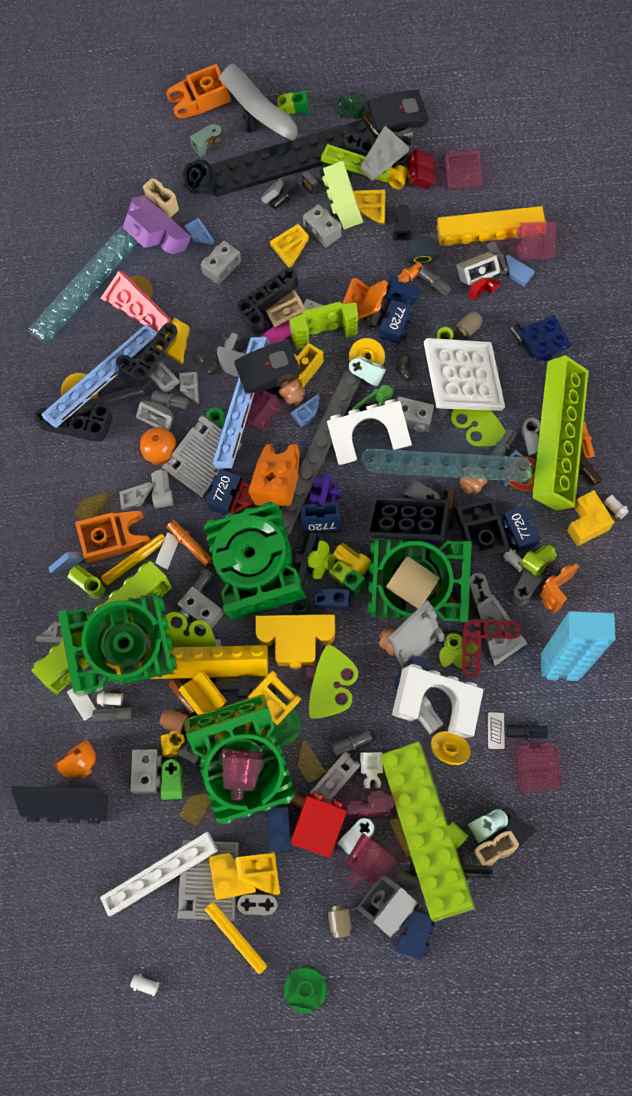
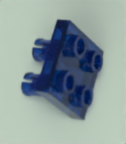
M555 315L521 328V334L537 362L542 359L550 361L554 354L571 347V343Z

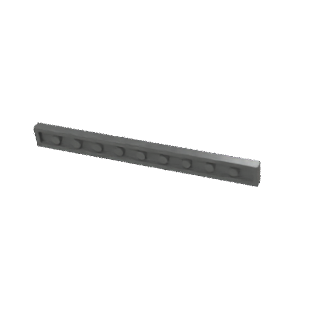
M344 372L298 471L299 477L291 506L281 507L288 538H290L301 514V505H305L313 488L314 478L318 477L333 444L327 421L331 420L330 417L341 414L342 417L346 416L362 381V378L353 373Z

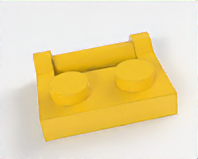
M271 671L248 695V698L265 694L272 720L278 725L300 702L301 698L290 691L276 677L277 674ZM270 683L289 700L287 705L267 688Z

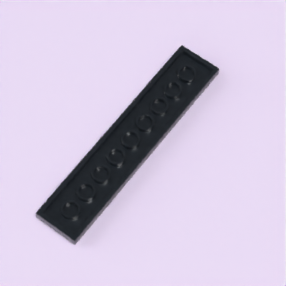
M362 119L210 164L217 175L214 192L216 197L329 164L321 161V156L327 144L340 148L346 133H354L375 140L372 131H369L370 127L366 121Z

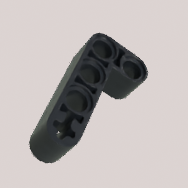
M346 133L340 148L367 156L375 140L354 133ZM404 135L399 136L398 138L401 139L409 147L410 150V138ZM409 152L395 162L392 167L395 168L397 165L404 166Z
M291 267L283 269L238 302L237 309L240 316L253 333L260 334L266 329L262 313L298 287L299 280L295 269Z
M172 323L164 324L138 361L128 355L118 356L115 364L116 373L134 386H144L175 343L178 333L177 327ZM155 346H161L163 349L158 350ZM145 360H152L154 363L148 364ZM126 364L128 365V367L122 368L119 365ZM140 373L144 377L138 378L135 376V374Z
M98 403L93 407L90 418L72 414L65 420L64 424L59 425L57 428L43 418L42 413L47 410L46 408L38 409L34 414L37 424L44 431L96 442L103 441L106 438L112 421V414L104 403Z

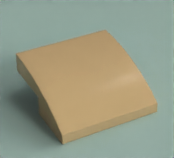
M293 290L265 312L276 328L288 322L289 319L301 315L306 309L296 291Z
M407 556L386 588L418 609L425 602L440 578Z

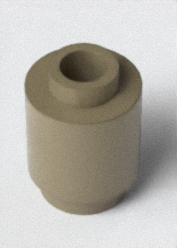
M477 312L468 313L456 325L458 335L469 338L481 327L483 319Z
M344 905L331 906L332 911H328V917L333 937L350 936L352 928L349 908L344 909Z

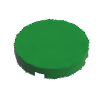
M294 709L278 725L273 722L274 729L272 734L278 740L279 745L290 744L299 736L301 720Z
M300 967L294 970L287 977L284 984V995L287 1003L299 1012H312L318 1009L324 1002L327 994L324 977L311 967Z

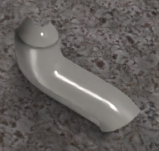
M229 65L219 79L240 104L267 127L283 137L295 140L297 126L292 120V116L272 104L237 65Z

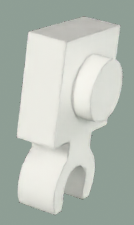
M382 752L360 753L361 774H367V777L364 779L365 788H370L371 780L375 782V788H380L381 786L377 773H383V763L380 757Z

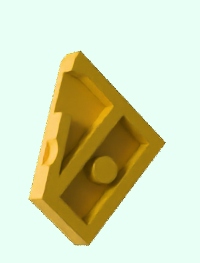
M297 224L271 240L270 246L284 263L292 268L308 242L309 237L303 228Z

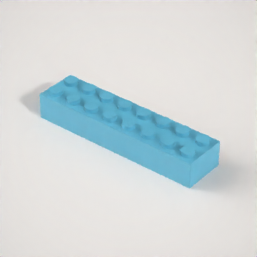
M569 611L541 653V677H547V680L567 678L568 681H578L579 678H582L615 640L614 613Z

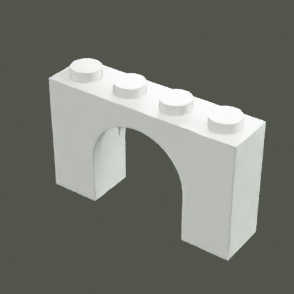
M396 399L385 401L383 406L378 407L377 404L367 406L365 411L360 412L359 409L349 411L347 416L342 417L341 414L330 417L331 420L327 421L339 465L358 461L352 441V434L355 427L366 419H376L386 426L393 450L412 446L400 401L396 402Z
M411 664L402 669L392 712L393 716L409 721L418 719L424 693L428 688L435 687L443 690L449 696L452 703L448 733L464 738L474 736L483 689L478 688L477 684L472 682H459V679L453 676H440L441 673L434 670H429V672L422 670V667L419 665Z

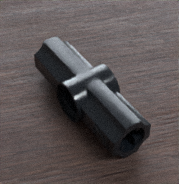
M312 532L306 533L301 551L298 552L295 561V569L299 573L305 592L314 570L308 565V556L312 551H317L319 541L322 540V536Z
M242 675L237 678H216V688L223 696L248 698V695L265 677L255 678V676ZM270 683L267 688L276 695V687Z

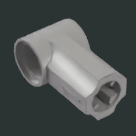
M536 418L525 420L521 430V434L525 439L528 456L532 458L537 457L541 426ZM532 426L535 431H529L527 427Z
M157 470L151 473L154 508L174 506L168 472Z
M423 695L418 720L429 735L442 727L444 723L431 708L432 705L427 697Z

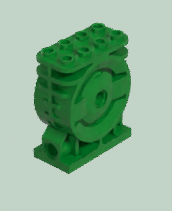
M266 502L258 508H247L239 514L231 513L223 519L207 521L204 530L207 533V541L210 544L209 549L219 577L226 584L221 592L224 603L222 606L224 613L234 621L307 598L299 573L296 569L292 568L293 559L288 533L285 529L281 509L277 504ZM246 529H258L265 532L268 535L272 533L275 535L266 538L263 534L259 532L250 531L242 533L241 531ZM254 550L255 554L248 558L247 553ZM233 568H234L236 571H238L239 573H241V574H243V575H247V576L257 575V576H254V577H243V576L237 575V574L234 573L233 571H227V572H226V570H230V569H233Z
M375 538V542H371V554H374V562L370 561V573L373 574V581H369V593H372V601H368V613H372V617L408 619L417 610L416 607L406 601V611H403L402 601L386 586L391 580V574L395 565L404 558L405 549L409 548V558L438 576L433 565L425 560L426 549L430 550V559L437 565L441 573L440 590L429 601L430 605L434 607L435 612L443 621L468 622L472 541H447L439 548L432 543L421 540ZM447 547V555H444L441 551ZM449 560L462 561L461 578L459 580L453 579V570ZM438 582L429 594V596L427 597V599L431 597L435 592ZM453 583L461 586V604L446 603L451 594ZM441 607H444V616L438 611Z
M157 592L149 596L141 595L140 598L133 599L132 597L126 601H113L99 607L93 613L85 608L72 611H58L74 694L81 697L88 693L101 691L108 681L128 684L174 674V670L178 668L174 654H170V650L174 649L170 635H166L169 625L166 615H162V611H165L162 595L158 596ZM128 612H132L134 621L140 623L146 628L151 639V649L149 655L146 658V660L142 663L143 667L140 669L138 667V663L144 658L147 652V637L144 631L137 624L129 622ZM109 616L111 626L103 634L101 649L103 655L111 664L120 667L121 674H117L116 669L108 666L99 653V639L104 629L108 626L106 618ZM82 632L81 647L77 646L75 633ZM122 640H129L130 644L127 648L122 649L119 647V643ZM83 656H85L93 670L82 672L80 660Z
M265 694L185 719L186 736L193 753L201 757V774L217 822L227 824L233 819L248 817L254 812L266 811L275 805L288 804L293 800L296 793L278 740L272 734L274 724ZM220 749L219 754L214 756L217 750ZM239 758H246V761L242 763L237 762Z

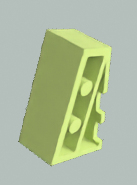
M343 161L323 168L325 176H322L325 186H329V189L326 191L329 200H333L331 208L334 214H338L343 229L345 230L363 223Z

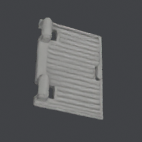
M202 415L198 419L199 422L196 426L192 427L172 453L171 459L162 467V469L201 497L211 487L214 475H218L219 469H224L216 468L212 464L223 430ZM204 426L208 427L204 434L200 433ZM239 443V446H238L237 451H238L239 448L242 446L241 443ZM178 461L181 462L180 466L175 470L173 468Z
M429 601L424 602L388 637L402 669L410 666L411 660L417 655L420 657L436 640L440 642L445 640L443 630L439 628L436 621L437 614L435 609L430 605Z
M183 840L182 847L193 840ZM214 841L218 852L211 856L230 853L236 861L239 842ZM209 857L180 874L177 918L213 920L205 911V908L211 902H214L229 920L234 921L236 896L216 900ZM187 900H193V911H187Z

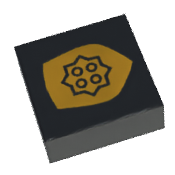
M308 171L302 173V185L312 195L318 193L317 180Z

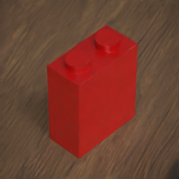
M313 791V793L308 792L290 844L330 858L347 812V806L339 799L333 798L329 800L324 798L325 795L316 791Z

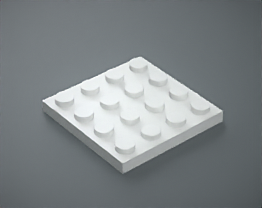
M427 338L424 341L436 408L502 411L505 408L491 342Z

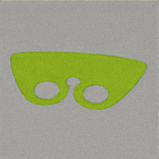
M453 409L451 420L456 427L467 428L471 425L472 421L478 422L476 427H471L466 433L467 441L473 446H495L497 441H500L506 433V430L491 410ZM458 414H465L468 417V421L465 424H459L456 421V417ZM473 431H479L482 434L480 441L475 442L470 438Z
M171 612L166 615L169 625L166 635H170L173 647L217 646L214 634L208 623L201 620L192 622L189 627L190 635L185 636L183 631L187 628V620L184 615L178 612ZM177 616L182 619L183 624L180 628H174L171 625L173 617ZM198 624L203 625L206 628L205 635H196L194 627Z
M327 645L323 650L316 668L309 702V715L312 719L341 713L352 704L351 692L342 687L334 688L333 684L336 681L345 686L354 684L358 678V669L347 656L331 645ZM345 668L351 669L354 673L353 678L349 681L343 680L341 677V672ZM338 693H345L347 695L348 701L345 705H338L336 703L335 697Z

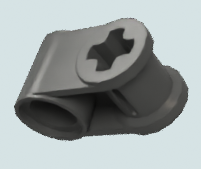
M414 480L403 494L404 498L439 500V495L435 491L426 487L418 480Z
M525 569L513 592V603L517 606L527 605L544 576L541 574L535 576Z

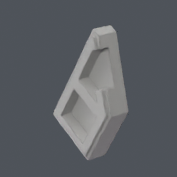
M279 178L263 194L261 200L264 203H268L276 197L283 186V181Z
M197 372L179 373L180 392L196 405H200Z
M148 482L120 491L121 509L126 511L141 506L153 488V484Z
M54 622L48 627L49 629L36 637L37 642L61 643L63 637L60 622Z

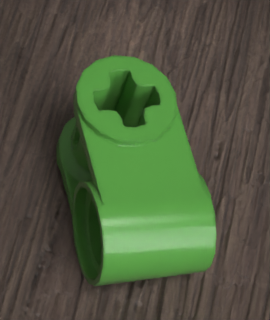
M173 759L165 761L162 765V800L183 799L182 766ZM173 764V766L176 767L177 770L173 771V774L171 775V773L167 770L168 768H171V765Z

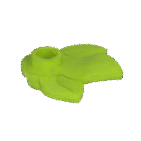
M319 541L317 551H312L308 556V565L314 569V579H320L324 572L330 570L336 562L335 556L329 552V545L325 541Z
M450 633L445 637L444 647L439 654L441 665L444 668L453 663L457 668L462 669L463 638L457 633ZM455 640L457 642V645L452 646L450 644V641ZM471 642L466 645V651L469 654L476 653L477 647L475 643ZM465 656V660H469L470 663V657Z

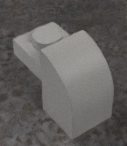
M231 333L229 339H226L224 347L218 346L217 355L223 371L239 377L234 361L246 354L237 352L240 345L238 334Z

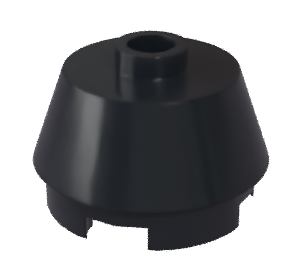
M197 159L193 163L189 162L183 170V175L185 176L184 186L191 193H209L214 189L217 175L206 160Z

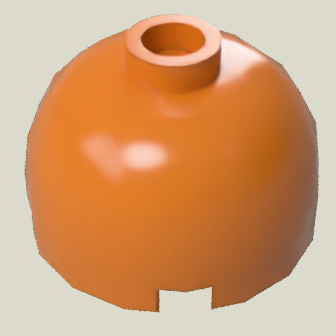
M154 427L147 430L140 440V451L144 459L154 465H164L167 463L177 448L174 435L162 427Z
M86 740L71 749L64 758L63 756L54 763V766L67 778L75 779L80 776L83 779L92 772L90 768L95 764L96 754L92 745Z

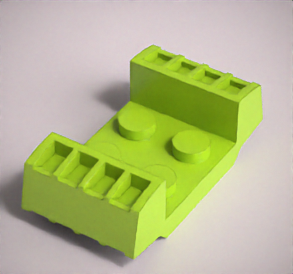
M337 302L304 310L301 315L289 319L291 339L296 348L304 349L307 343H309V334H318L325 330H335L341 326L346 338L358 334L357 303L342 304Z

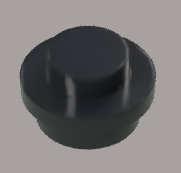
M299 600L293 604L292 613L293 615H309L312 609L305 600Z

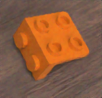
M354 278L351 280L343 304L357 303L358 320L377 313L381 308L382 298L387 292L388 282L383 280L369 287L359 279Z
M577 563L573 566L567 565L561 570V574L557 577L552 575L545 581L546 584L542 586L543 590L539 596L542 598L545 608L549 611L551 610L553 614L559 611L567 600L558 587L574 576L579 568Z

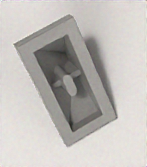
M141 401L136 418L154 427L170 430L173 415L165 404Z

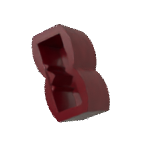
M415 149L407 157L409 182L414 186L428 190L435 184L434 157Z

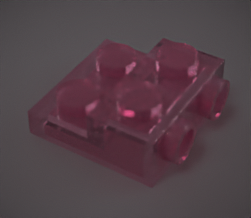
M466 149L464 152L451 150L445 154L444 166L447 190L482 187L480 150Z
M521 222L520 226H517V237H520L519 245L516 247V255L519 256V259L555 258L557 222Z
M264 390L254 392L245 424L261 433L263 429L269 427L272 416L280 412V405L282 403L275 395Z
M551 743L539 744V748L531 749V745L519 746V750L514 752L520 794L562 789L557 746H551Z
M384 791L371 792V795L367 796V804H364V801H352L351 805H347L348 818L389 816L390 810H393V795H384Z

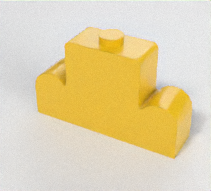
M335 615L256 616V636L261 645L271 646L276 642V663L278 666H290L291 669H301L302 666H314L316 664V642L318 641L321 645H330L335 639Z

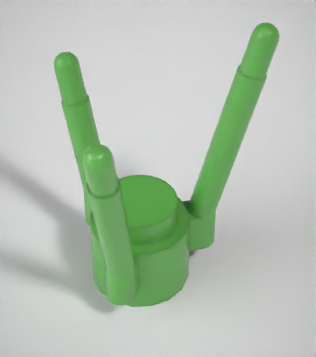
M382 385L379 390L375 389L373 393L353 407V410L360 408L374 396L379 406L385 405V401L390 400L393 396L392 388L388 385Z

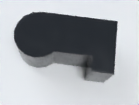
M399 205L395 210V222L398 225H394L393 241L411 240V210L407 205Z
M503 808L501 810L505 812L508 818V823L503 829L505 832L512 831L521 847L537 830L531 824L526 828L516 818V813L513 809Z

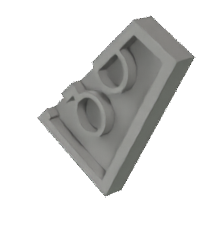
M384 126L363 161L360 170L373 181L408 153L409 147Z
M491 595L476 606L480 620L511 621L494 595ZM491 623L487 626L486 630L488 634L495 635L498 627ZM500 623L502 629L500 636H504L503 632H510L511 636L518 632V629L514 628L513 624H511L510 628H503L504 624ZM521 634L516 639L486 638L494 666L527 644Z

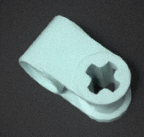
M361 356L353 359L349 364V369L353 374L374 386L379 385L386 371V368ZM360 362V366L362 368L358 370L357 365L355 363Z
M496 809L469 823L468 826L477 842L480 843L504 828L508 823V818L504 811Z
M366 818L358 820L337 844L354 858L363 848L366 841L373 835L374 824ZM362 823H363V824H367V823L370 824L369 827H368L369 830H370L369 833H367V832L361 833V832H360L361 829H362V828L360 827V825H361Z

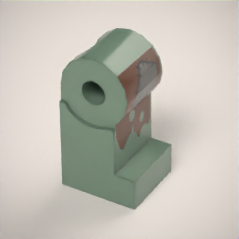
M212 124L190 136L191 146L200 157L206 155V149L221 143L222 133L220 126Z

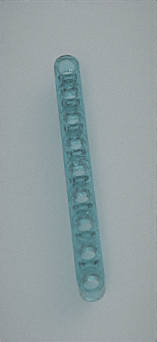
M124 223L31 325L29 333L44 344L48 343L135 247L138 241L123 228Z
M367 449L361 456L365 469L368 472L521 482L529 480L532 475L531 463L524 457ZM481 466H488L485 469L480 468ZM501 467H507L505 470L499 469ZM520 468H526L525 471H519Z

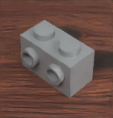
M318 204L303 215V226L325 248L341 237L342 226L340 222L336 219L334 220L326 208L323 209Z
M223 241L214 248L208 257L203 259L201 264L203 275L220 285L241 262L240 252Z
M489 252L456 264L460 281L467 285H473L483 278H491L495 274L501 273L497 255Z
M398 397L397 401L401 403L407 427L417 432H428L434 405Z
M193 586L177 604L180 609L179 613L183 614L186 619L190 617L194 621H204L209 624L211 629L224 615L223 610ZM196 625L202 631L206 629L203 625Z
M132 750L131 792L134 794L159 792L162 782V776H159V767L163 765V757L158 750Z

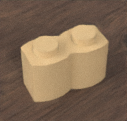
M151 178L143 185L145 196L170 218L179 210L175 194L171 190L163 188V185L158 180Z
M512 831L503 832L494 841H488L478 846L473 856L478 865L491 866L498 858H505L514 853L519 843Z

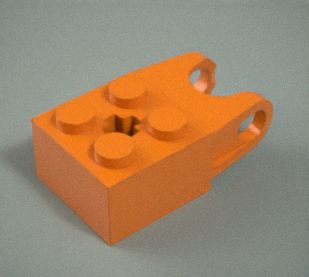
M217 64L187 75L185 80L168 89L166 93L168 100L179 102L173 109L177 118L182 119L198 115L231 102L228 88L219 79L221 72ZM173 92H179L178 95L171 96ZM186 108L183 113H178L180 109Z
M273 444L265 445L258 459L248 491L255 505L273 502V504L278 506H291L299 477L300 454L297 444H290L287 450L281 454H275Z
M130 511L113 514L112 512L75 522L86 563L119 556L150 541L148 536H136L129 533L130 526L141 520L143 513L141 511ZM102 536L103 539L98 541V537Z

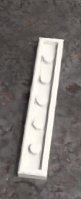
M210 833L202 834L101 896L100 899L108 916H113L218 852Z

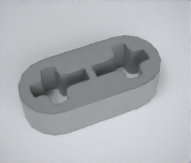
M472 574L470 576L469 589L476 607L481 603L478 602L480 600V593H482L484 599H487L491 596L486 577L483 574ZM475 578L478 581H482L479 590L477 584H473Z
M243 895L238 900L237 906L239 911L246 915H271L276 912L278 902L271 895ZM247 898H249V902L256 903V907H249V911H245V907L241 905ZM267 899H270V902L274 903V907H271L270 911H266L265 907H259V903H266Z

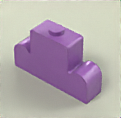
M145 195L132 198L123 228L145 248L161 244L163 250L171 254L186 251L191 238L187 232Z

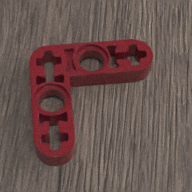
M471 619L465 622L462 639L463 674L467 677H475L480 672L481 638L516 639L522 632L520 624L515 621ZM474 623L475 627H481L480 623H484V635H480L481 631L479 630L474 631V634H470L467 626ZM491 623L498 627L495 635L488 634L486 630L487 626ZM500 623L504 624L503 628H510L511 624H513L514 628L518 629V632H515L514 636H511L510 632H503L504 636H500L502 630ZM468 643L476 644V653L469 654L466 651ZM465 656H477V661L473 660V666H476L477 669L472 674L465 670V666H469V660H465Z

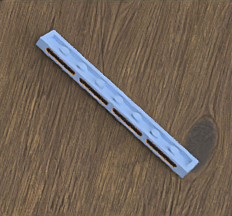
M145 324L42 413L43 418L57 428L118 375L115 371L118 356L128 355L135 360L146 350L158 332ZM120 364L119 366L126 368L128 365Z
M251 337L246 354L269 345V339L267 337ZM240 378L237 381L212 463L216 468H232L254 396V392L245 394Z

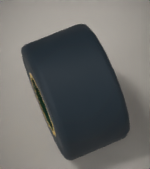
M418 237L409 240L406 243L407 261L411 264L417 262L429 264L438 259L437 241L431 237Z

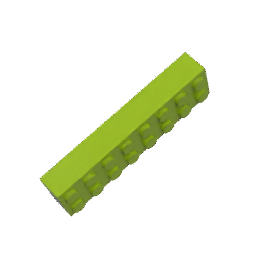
M566 355L550 360L547 363L532 497L556 511L574 508L576 503L589 372Z
M149 561L147 564H143L133 577L127 578L123 586L119 590L113 591L109 595V599L104 604H99L94 611L113 601H126L128 598H140L141 595L149 596L157 592L158 596L162 595L163 597L172 587L167 577ZM128 612L129 622L135 623L132 612ZM110 616L106 618L108 626L104 629L99 639L100 654L102 653L101 640L103 634L111 626ZM82 632L75 633L77 646L81 647ZM63 641L59 645L53 646L49 654L44 659H39L31 670L56 695L71 682ZM85 656L80 660L82 671L89 665Z
M416 742L381 754L383 767L431 920L436 922L475 909L421 744Z

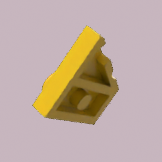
M385 190L353 191L360 214L385 225Z
M174 318L171 323L178 329L177 338L166 355L183 364L190 328L185 323ZM155 346L158 350L163 349L161 346Z
M230 853L209 857L216 900L256 892L255 887L238 880L236 861Z
M275 853L236 858L238 880L271 895L280 894Z

